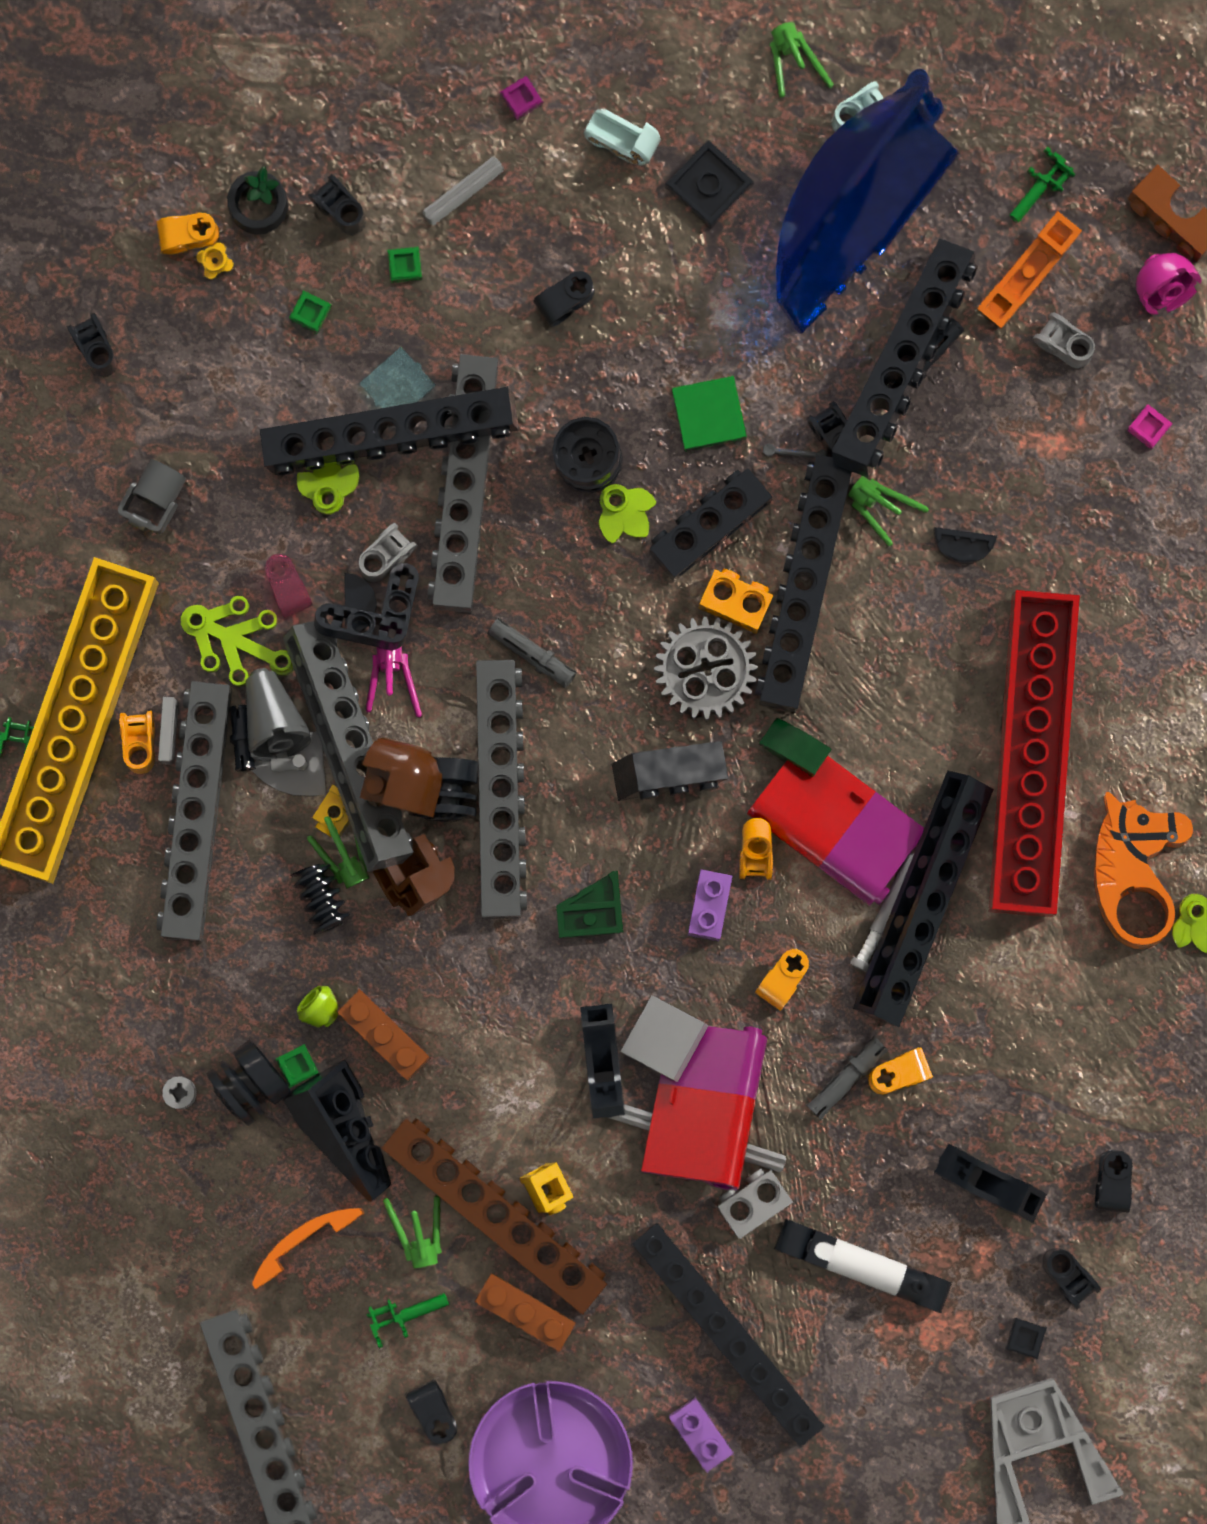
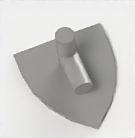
M310 732L311 743L295 755L288 757L285 751L276 754L277 759L255 761L256 769L252 770V772L264 783L278 791L296 796L326 795L323 747L317 732Z

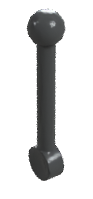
M766 444L763 447V454L766 457H772L774 454L816 458V455L819 454L829 457V453L826 450L811 452L775 448L772 444Z

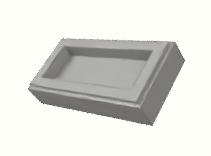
M163 697L158 761L161 764L173 765L175 760L179 703L174 697Z

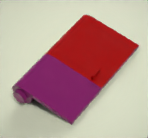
M829 756L826 757L814 777L787 760L747 812V815L751 818L766 820L771 826V833L868 906H871L873 902L880 905L890 892L886 885L917 845L924 830V827Z
M708 1026L679 1081L675 1082L662 1074L660 1075L641 1170L643 1173L703 1181L716 1188L739 1190L768 1040L766 1036L762 1035L763 1031L761 1029L744 1027L743 1031Z

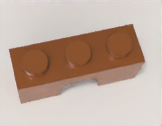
M1157 164L1132 190L1128 197V200L1131 202L1130 206L1138 215L1142 217L1147 216L1154 223V229L1162 237H1170L1177 244V250L1185 258H1192L1198 262L1207 253V209L1203 207L1197 215L1191 218H1182L1176 215L1171 208L1170 200L1177 193L1181 185Z
M360 989L337 1012L408 1082L431 1059Z
M493 1273L489 1276L475 1303L559 1352L576 1324L572 1319L536 1300Z

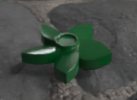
M262 166L258 171L257 177H244L247 184L252 187L247 192V201L259 199L261 202L270 205L272 195L269 190L275 189L280 183L276 180H267L266 166Z

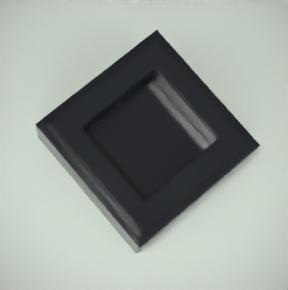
M1014 1318L1005 1349L1038 1359L1047 1328Z

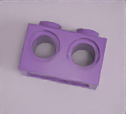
M700 870L688 936L720 941L732 875Z
M696 1397L668 1415L706 1472L734 1454Z

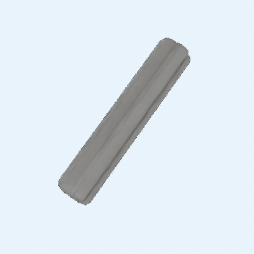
M491 157L423 210L425 219L431 225H435L501 174L503 166L499 160Z

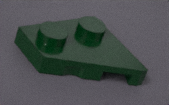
M612 871L604 878L589 885L573 897L556 906L559 939L623 933L618 871Z

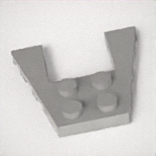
M1053 1378L990 1397L996 1524H1030L1011 1461L1068 1443L1073 1444L1092 1505L1124 1495Z

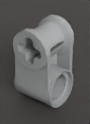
M1051 312L1048 315L1049 321L1039 334L1033 336V341L1040 348L1055 355L1073 368L1087 366L1095 350L1093 339L1073 326L1061 315ZM1075 345H1082L1086 348L1088 354L1078 357L1072 353L1071 348Z
M396 523L387 527L359 558L360 574L368 582L375 583L383 580L396 564L404 562L418 546L415 542L410 543L398 531L399 526ZM370 559H377L382 563V567L377 572H369L364 567L365 563Z

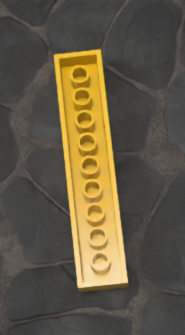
M94 557L0 821V867L51 884L54 883L159 585L155 577Z

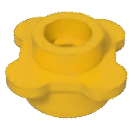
M215 243L214 246L201 250L197 254V261L202 263L205 269L204 275L208 279H215L217 274L223 271L229 272L233 268V261L228 259L225 253L226 247L222 243ZM214 258L218 259L216 264L212 263Z

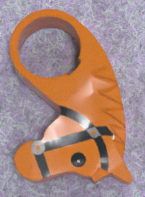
M1106 792L1104 803L1107 815L1098 834L1094 862V886L1098 907L1104 922L1119 942L1134 949L1151 948L1160 943L1169 933L1175 919V908L1170 895L1149 867L1147 860L1157 856L1164 847L1179 848L1184 846L1193 834V825L1191 820L1182 813L1149 812L1144 807L1137 805L1136 800L1120 803L1110 792ZM1128 891L1151 894L1162 904L1165 911V925L1157 935L1149 938H1137L1126 933L1120 926L1117 919V905L1120 899L1129 894Z

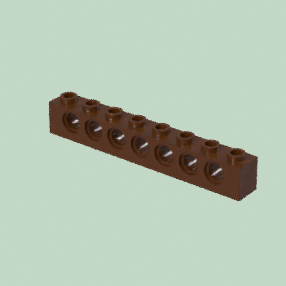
M406 1118L381 1149L583 1315L607 1286V1283L603 1280L606 1274L592 1262L587 1267L579 1261L578 1257L581 1253L568 1242H565L563 1246L553 1239L556 1233L542 1221L538 1225L534 1224L527 1218L531 1212L518 1201H515L512 1205L502 1197L506 1191L492 1180L488 1184L477 1177L481 1171L467 1159L461 1164L452 1156L456 1150L444 1140L440 1139L436 1143L427 1136L430 1129L421 1121L415 1118L413 1122H410ZM424 1142L430 1147V1156L425 1161H417L413 1157L412 1150L417 1143ZM443 1163L452 1164L456 1170L455 1177L449 1182L441 1181L437 1175V1170ZM470 1183L476 1184L481 1190L480 1198L473 1203L465 1201L462 1196L463 1188ZM500 1204L505 1208L506 1217L501 1223H493L488 1219L487 1211L490 1206ZM518 1225H525L531 1231V1238L525 1244L516 1243L512 1237L513 1229ZM545 1245L553 1247L556 1251V1259L549 1265L542 1264L537 1257L538 1250ZM574 1266L581 1271L582 1278L578 1284L568 1285L564 1282L562 1274L567 1267Z

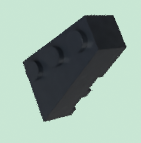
M722 741L636 752L612 763L618 801L639 797L640 800L659 797V794L670 792V796L689 793L690 788L699 787L700 791L718 789V783L729 779Z

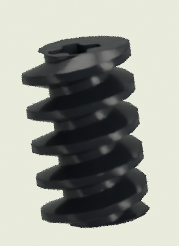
M316 864L290 875L292 877H301L294 884L295 888L306 889L299 895V899L311 901L304 907V911L307 913L315 912L308 920L309 924H320L313 932L314 935L342 925L343 921L350 915L349 912L338 911L345 901L334 900L333 898L340 892V888H329V884L336 879L335 876L324 875L331 867L330 864Z

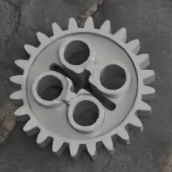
M704 616L702 625L699 626L691 618L690 628L688 629L683 624H678L680 634L676 635L669 631L668 637L671 643H660V647L666 653H659L655 656V659L663 662V665L654 667V672L663 674L662 677L656 680V685H666V688L661 692V696H672L669 703L670 707L675 706L677 703L681 704V715L687 709L692 710L691 716L693 720L697 717L698 712H703L705 721H708L710 712H714L717 718L721 719L722 709L724 708L730 714H733L732 703L735 702L743 706L744 701L740 695L750 696L752 691L746 684H755L757 680L749 675L750 672L758 670V665L749 664V661L756 657V652L746 653V649L751 645V641L748 640L741 643L739 640L743 631L740 630L733 635L731 633L732 623L730 622L723 629L720 627V618H717L713 625H709L707 616ZM713 642H720L725 646L726 652L720 657H715L709 653L708 646ZM683 650H688L694 654L695 661L690 665H682L678 661L677 655ZM728 659L733 660L731 665L712 668L709 676H706L704 671L691 674L685 678H679L678 676L682 672L700 669L701 662H706L708 666H713ZM722 672H728L733 675L735 683L730 687H722L717 682V676ZM691 681H699L703 685L704 691L698 696H692L687 692L686 685Z

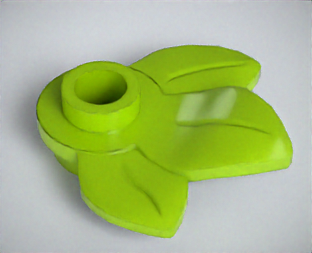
M336 462L324 464L322 469L313 470V473H297V486L300 493L311 499L314 507L326 515L334 514L342 508L344 497L355 491L359 481V469L356 464L341 468ZM329 494H333V502L331 504H325V497Z
M618 484L607 486L600 495V506L603 512L599 518L600 530L606 540L614 544L623 532L636 538L647 537L649 521L645 511L655 506L657 503L655 498L642 488L627 490L624 486ZM612 496H619L622 502L619 506L610 504L609 500Z
M1190 894L1180 904V917L1172 927L1173 940L1178 948L1193 942L1200 951L1207 954V898L1200 894ZM1196 905H1200V913L1196 916H1193V907Z

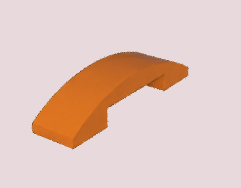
M1057 211L1024 254L978 306L977 310L1002 329L1081 234L1082 230Z
M361 1208L343 1209L321 1215L304 1223L280 1241L268 1254L257 1271L252 1285L255 1289H259L283 1272L285 1269L278 1259L328 1223L331 1224L336 1232H339L365 1213Z

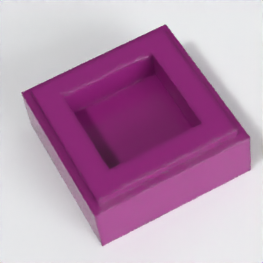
M527 76L500 91V96L516 120L543 105V100Z

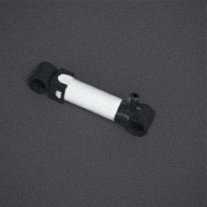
M788 1219L784 1220L774 1247L777 1251L938 1313H942L952 1286V1282Z

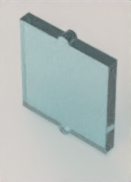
M402 347L396 350L360 382V385L374 399V405L381 408L418 402L436 386L421 369V363H415Z

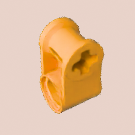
M206 213L171 216L156 221L162 254H177L191 249L209 247L214 245L220 236L218 225ZM206 224L208 226L206 235L201 236L198 231L202 229L201 225Z
M147 711L144 715L129 716L126 713H120L123 760L132 772L145 774L153 768L155 763V721L153 711ZM139 750L145 751L147 753L145 762L139 765L131 763L133 753Z
M752 818L743 825L739 879H745L746 876H765L767 880H772L771 826L764 819Z
M798 949L786 951L775 967L768 972L754 993L781 1011L809 967L807 955ZM796 955L800 956V965L803 966L802 970L795 969L793 972H789L787 970L789 964L785 961L786 958L790 957L793 959Z
M920 1047L872 1069L868 1076V1085L876 1094L884 1095L931 1079L933 1075ZM880 1071L884 1075L889 1074L891 1076V1080L887 1082L888 1087L884 1083L879 1084L877 1082V1078L881 1076Z

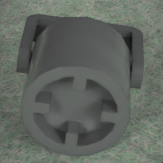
M150 459L138 483L133 482L118 507V513L128 520V524L144 532L149 530L156 534H162L177 509L178 504L175 503V500L187 480L186 477L167 465ZM134 496L165 512L158 526L136 513L131 514L127 512Z

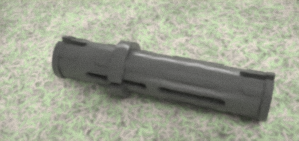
M501 618L495 620L487 635L493 637L535 666L536 672L539 674L545 673L565 689L577 674V671L554 657V652L551 650L545 651L502 621Z
M873 1036L855 1057L851 1055L847 1059L849 1063L806 1106L822 1120L828 1111L863 1076L866 1078L870 1074L868 1070L889 1050Z

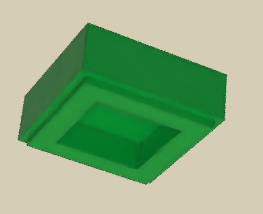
M419 246L387 250L391 283L422 280Z
M303 290L289 316V320L318 334L332 308V304Z
M305 1044L276 1058L290 1088L319 1074Z

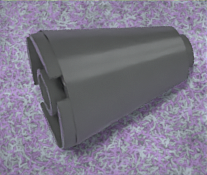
M266 668L251 672L250 677L245 681L248 750L251 757L259 761H271V759H277L276 754L286 751L289 757L305 749L311 743L310 730L277 674Z

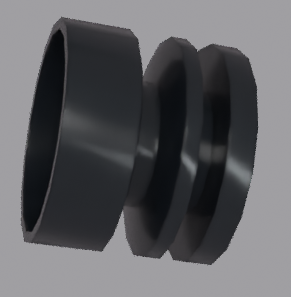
M581 417L572 419L560 428L554 438L552 453L555 465L563 480L573 489L585 493L603 491L607 486L612 485L621 473L623 456L617 436L608 424L598 418ZM590 452L594 456L592 464H588L585 460L584 455Z
M434 757L439 772L442 773V784L434 815L430 817L408 811V815L434 822H457L462 819L475 818L476 808L462 806V803L477 801V796L462 792V789L465 786L477 784L478 762L460 758Z
M251 1039L233 1052L240 1066L234 1069L225 1061L219 1063L227 1075L225 1078L222 1079L214 1069L206 1073L220 1101L233 1116L241 1119L247 1126L255 1122L247 1110L250 1106L260 1116L265 1114V1110L259 1101L260 1098L265 1096L271 1103L276 1105L292 1092L278 1071Z

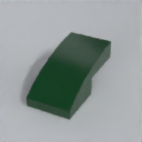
M777 717L759 742L760 746L784 762L788 760L812 777H814L832 750L816 738Z

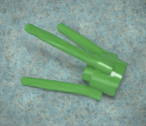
M793 22L781 24L771 31L774 41L769 45L773 53L777 86L781 98L785 96L780 57L781 51L783 55L793 54L799 68L804 69L805 64L799 52L801 47L829 88L833 87V82L806 43L802 32L797 31Z
M862 476L848 494L854 500L852 507L862 514L888 546H892V540L865 506L872 508L878 502L895 514L900 515L902 513L901 509L881 496L883 493L923 512H928L929 508L881 485L873 478L869 480Z
M326 816L324 819L343 859V862L338 864L341 870H339L313 836H308V842L326 864L331 865L329 869L335 875L338 884L343 882L346 889L369 879L368 870L355 834L354 838L359 861L356 856L349 857L331 818Z
M438 1195L434 1196L432 1244L430 1238L423 1239L417 1212H411L416 1240L411 1242L412 1248L389 1199L384 1198L383 1203L404 1248L406 1261L412 1260L413 1268L437 1264V1254L442 1253L440 1247V1197Z

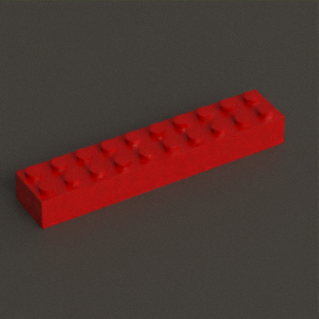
M1015 590L1011 598L988 912L1054 917L1057 915L1080 595Z

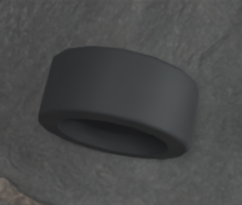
M250 171L239 176L231 184L227 195L228 210L234 223L243 231L252 234H267L277 229L285 220L288 211L287 195L281 182L272 174L267 173V180H276L280 183L275 189L271 190L276 197L275 210L264 220L255 221L248 219L239 208V199L245 189L250 187L244 177H257L258 171Z

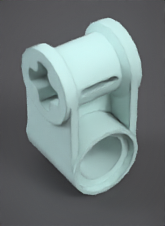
M877 82L866 85L855 95L837 106L832 119V127L838 135L850 137L868 125L878 122L894 109L891 103L887 104L879 92ZM850 114L855 122L846 124L842 122L839 116Z

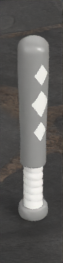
M913 853L908 855L900 867L890 887V892L887 894L870 927V934L865 940L860 953L850 961L853 967L863 972L868 971L870 966L868 961L879 943L913 858Z

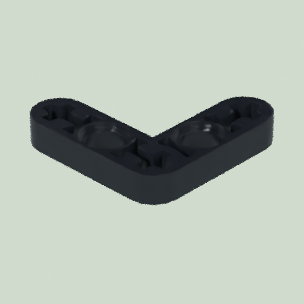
M399 563L392 568L381 614L326 603L321 605L315 613L314 626L316 630L328 637L387 650L399 649L406 639L419 579L417 569L408 563ZM401 575L407 576L404 591L398 590ZM399 600L406 605L407 609L403 612H395L390 608L389 603ZM327 615L333 616L331 624L325 623ZM343 618H347V622H346V627H345V628H341V627H342V623H343ZM355 621H364L368 624L369 630L359 633L351 625ZM375 625H378V626H379V630H378V634H377V635H373V634H374V630H375ZM389 629L396 630L394 638L388 637Z

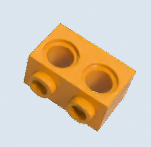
M723 568L722 572L714 570L700 601L699 609L757 634L773 598V595L768 593L769 588L754 581L751 582V585L740 581V575ZM724 585L731 590L732 595L726 600H720L715 597L713 591L717 586ZM748 598H754L760 603L761 608L755 613H749L744 609L743 602Z

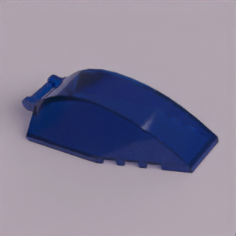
M923 69L914 70L908 76L907 82L902 88L867 106L832 134L810 162L791 198L778 244L776 291L778 304L794 329L800 334L827 309V305L823 303L834 292L841 295L847 289V286L843 283L854 272L861 275L867 269L863 263L874 252L881 255L888 248L958 156V150L933 127L943 114L944 105L939 98L935 97L929 85L930 78Z

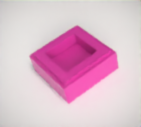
M1147 404L1127 431L1152 450L1173 423Z

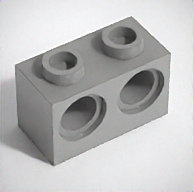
M761 1168L745 1179L749 1185L740 1191L729 1190L718 1197L722 1203L716 1207L738 1239L793 1203L772 1170L764 1173ZM763 1183H769L775 1189V1197L770 1202H763L757 1196V1189ZM737 1201L744 1202L749 1210L747 1217L741 1221L735 1220L730 1214L732 1204Z

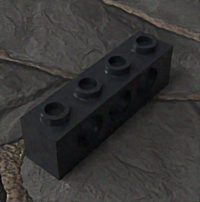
M749 468L742 473L736 470L724 481L726 486L718 493L715 490L710 491L700 500L702 506L692 513L690 510H687L675 521L677 526L669 533L663 530L651 540L653 546L650 547L649 554L673 582L771 503V494ZM729 496H736L741 500L742 506L739 509L731 510L726 507L724 500ZM704 516H712L717 520L718 525L712 530H706L700 525V520ZM680 536H688L692 539L693 546L688 550H681L676 546L675 541Z

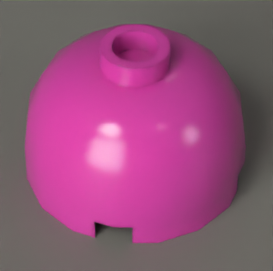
M1176 253L1155 254L1145 261L1136 279V291L1146 311L1156 315L1159 314L1156 309L1166 307L1167 312H1170L1185 304L1197 292L1194 287L1196 283L1201 284L1202 280L1194 265L1187 258Z

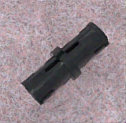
M238 705V709H236V706H232L229 708L233 734L230 735V743L234 745L235 771L246 772L247 768H249V771L256 769V766L248 750L246 705Z

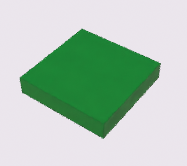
M734 376L672 388L684 452L747 439Z

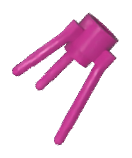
M402 646L395 650L376 647L377 655L372 656L373 668L367 696L366 712L372 711L379 669L381 668V672L386 673V693L388 696H391L393 694V672L400 671L401 666L415 715L420 718L422 713L408 666V654L402 653Z

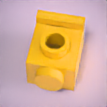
M332 785L312 818L318 822L315 826L316 829L332 837L324 819L326 816H329L330 808L338 807L340 815L337 818H331L341 837L350 821L338 788Z
M545 1163L519 1178L521 1184L525 1185L538 1213H548L549 1216L556 1214L566 1208L565 1202L574 1198L557 1163ZM543 1185L547 1186L548 1188V1194L546 1196L541 1188Z

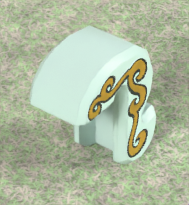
M605 109L595 110L584 131L586 139L599 148L605 147L623 160L640 166L650 162L661 141L658 131L648 123L641 129Z

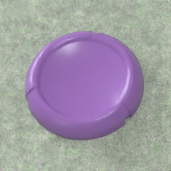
M546 1381V1383H531L503 1396L487 1411L480 1421L469 1453V1476L474 1495L481 1509H485L491 1517L490 1521L493 1524H608L621 1508L624 1502L623 1497L626 1490H629L632 1478L633 1459L631 1445L627 1432L617 1414L605 1401L591 1391L566 1382Z

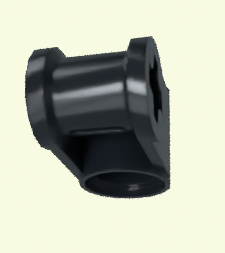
M330 174L327 177L328 181L317 192H311L308 197L342 232L348 235L358 234L364 229L366 224L363 208L346 187L334 175ZM348 212H356L358 214V218L353 222H345L343 220V216Z
M575 271L557 284L542 291L534 298L533 302L550 327H555L593 299V281L587 273ZM576 283L580 286L585 285V292L581 294L578 290L575 291L574 285Z
M95 312L90 314L89 319L74 327L72 325L67 326L79 352H82L92 372L99 377H107L113 374L118 364L117 357L107 340L108 337ZM99 354L109 355L106 363L102 365L94 364V359Z
M834 401L829 403L827 409L814 417L812 415L806 417L810 429L832 458V450L847 422L842 410Z
M1108 1150L1099 1159L1098 1180L1095 1189V1209L1097 1211L1130 1212L1133 1165L1130 1156L1123 1151ZM1117 1156V1160L1122 1162V1168H1117L1116 1173H1114V1169L1110 1168L1108 1164L1109 1161H1115Z
M1052 1248L1043 1256L1042 1265L1045 1272L1076 1311L1080 1308V1303L1094 1291L1098 1293L1102 1290L1091 1274L1080 1265L1069 1251ZM1062 1254L1066 1258V1267L1061 1272H1055L1051 1265L1052 1259L1056 1255Z
M435 1379L405 1394L414 1415L420 1421L430 1441L436 1444L450 1442L457 1433L456 1421ZM437 1420L441 1423L447 1422L450 1428L446 1430L447 1436L445 1438L442 1434L435 1435L434 1429L437 1428Z

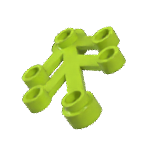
M235 596L231 599L230 603L210 610L202 605H192L182 613L181 626L188 635L196 637L202 656L200 663L206 672L214 673L221 665L219 657L213 653L208 636L210 634L221 641L230 668L229 679L234 686H245V681L249 677L248 672L242 666L237 648L269 663L271 670L277 676L286 677L293 673L294 668L288 651L278 650L274 652L244 637V635L262 629H274L277 626L278 618L273 611L264 610L256 618L226 628L215 622L231 615L244 616L247 614L249 603L245 597ZM243 601L245 608L242 611H235L233 607L235 602ZM194 615L202 617V623L198 626L191 624V618ZM265 615H272L274 617L271 625H264L262 623V618ZM209 657L216 659V665L213 668L205 666V660ZM280 657L288 659V664L284 668H279L276 665V661ZM238 671H242L245 674L242 682H235L233 680L234 674Z

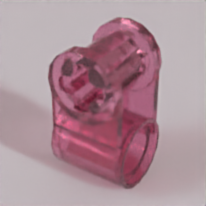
M275 554L268 558L265 564V571L283 618L313 606L302 579L300 580L291 559L284 554ZM276 563H280L282 567L288 566L285 569V576L280 577L278 573H271L275 571L274 565Z

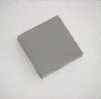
M651 995L620 1052L678 1082L708 1025Z

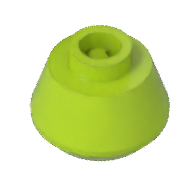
M317 986L302 999L297 1008L298 1019L317 1028L323 1025L325 1027L330 1026L338 1017V1003L331 989L328 986Z

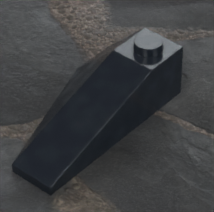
M344 1059L302 1083L286 1096L283 1101L298 1127L368 1202H371L392 1184L381 1148L374 1144L370 1127H373L371 1116L366 1117L362 1106L361 1098H364L362 1087Z

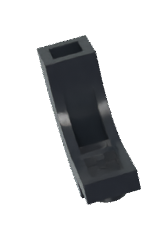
M612 1004L580 1007L592 1117L595 1119L625 1115Z
M949 1143L944 1153L940 1156L934 1171L935 1174L956 1187L1031 1223H1034L1047 1196L1046 1193L1031 1184L1010 1176Z

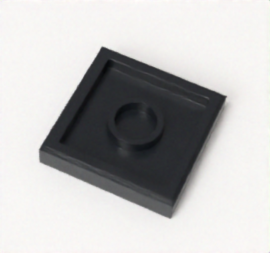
M707 140L665 184V188L711 229L754 185V181L714 144Z

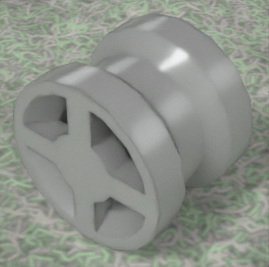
M181 1076L169 1079L162 1090L165 1103L175 1109H186L192 1106L197 1097V1089L194 1083Z

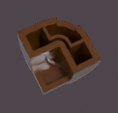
M386 737L379 738L367 751L362 764L368 766L360 798L433 817L441 789L442 773L439 772L437 762L431 755L432 752L413 744Z
M425 833L412 840L413 853L403 864L372 871L393 907L399 905L406 911L408 917L432 906L449 891L454 881L455 868L451 857L440 861L436 847L433 843L429 842Z

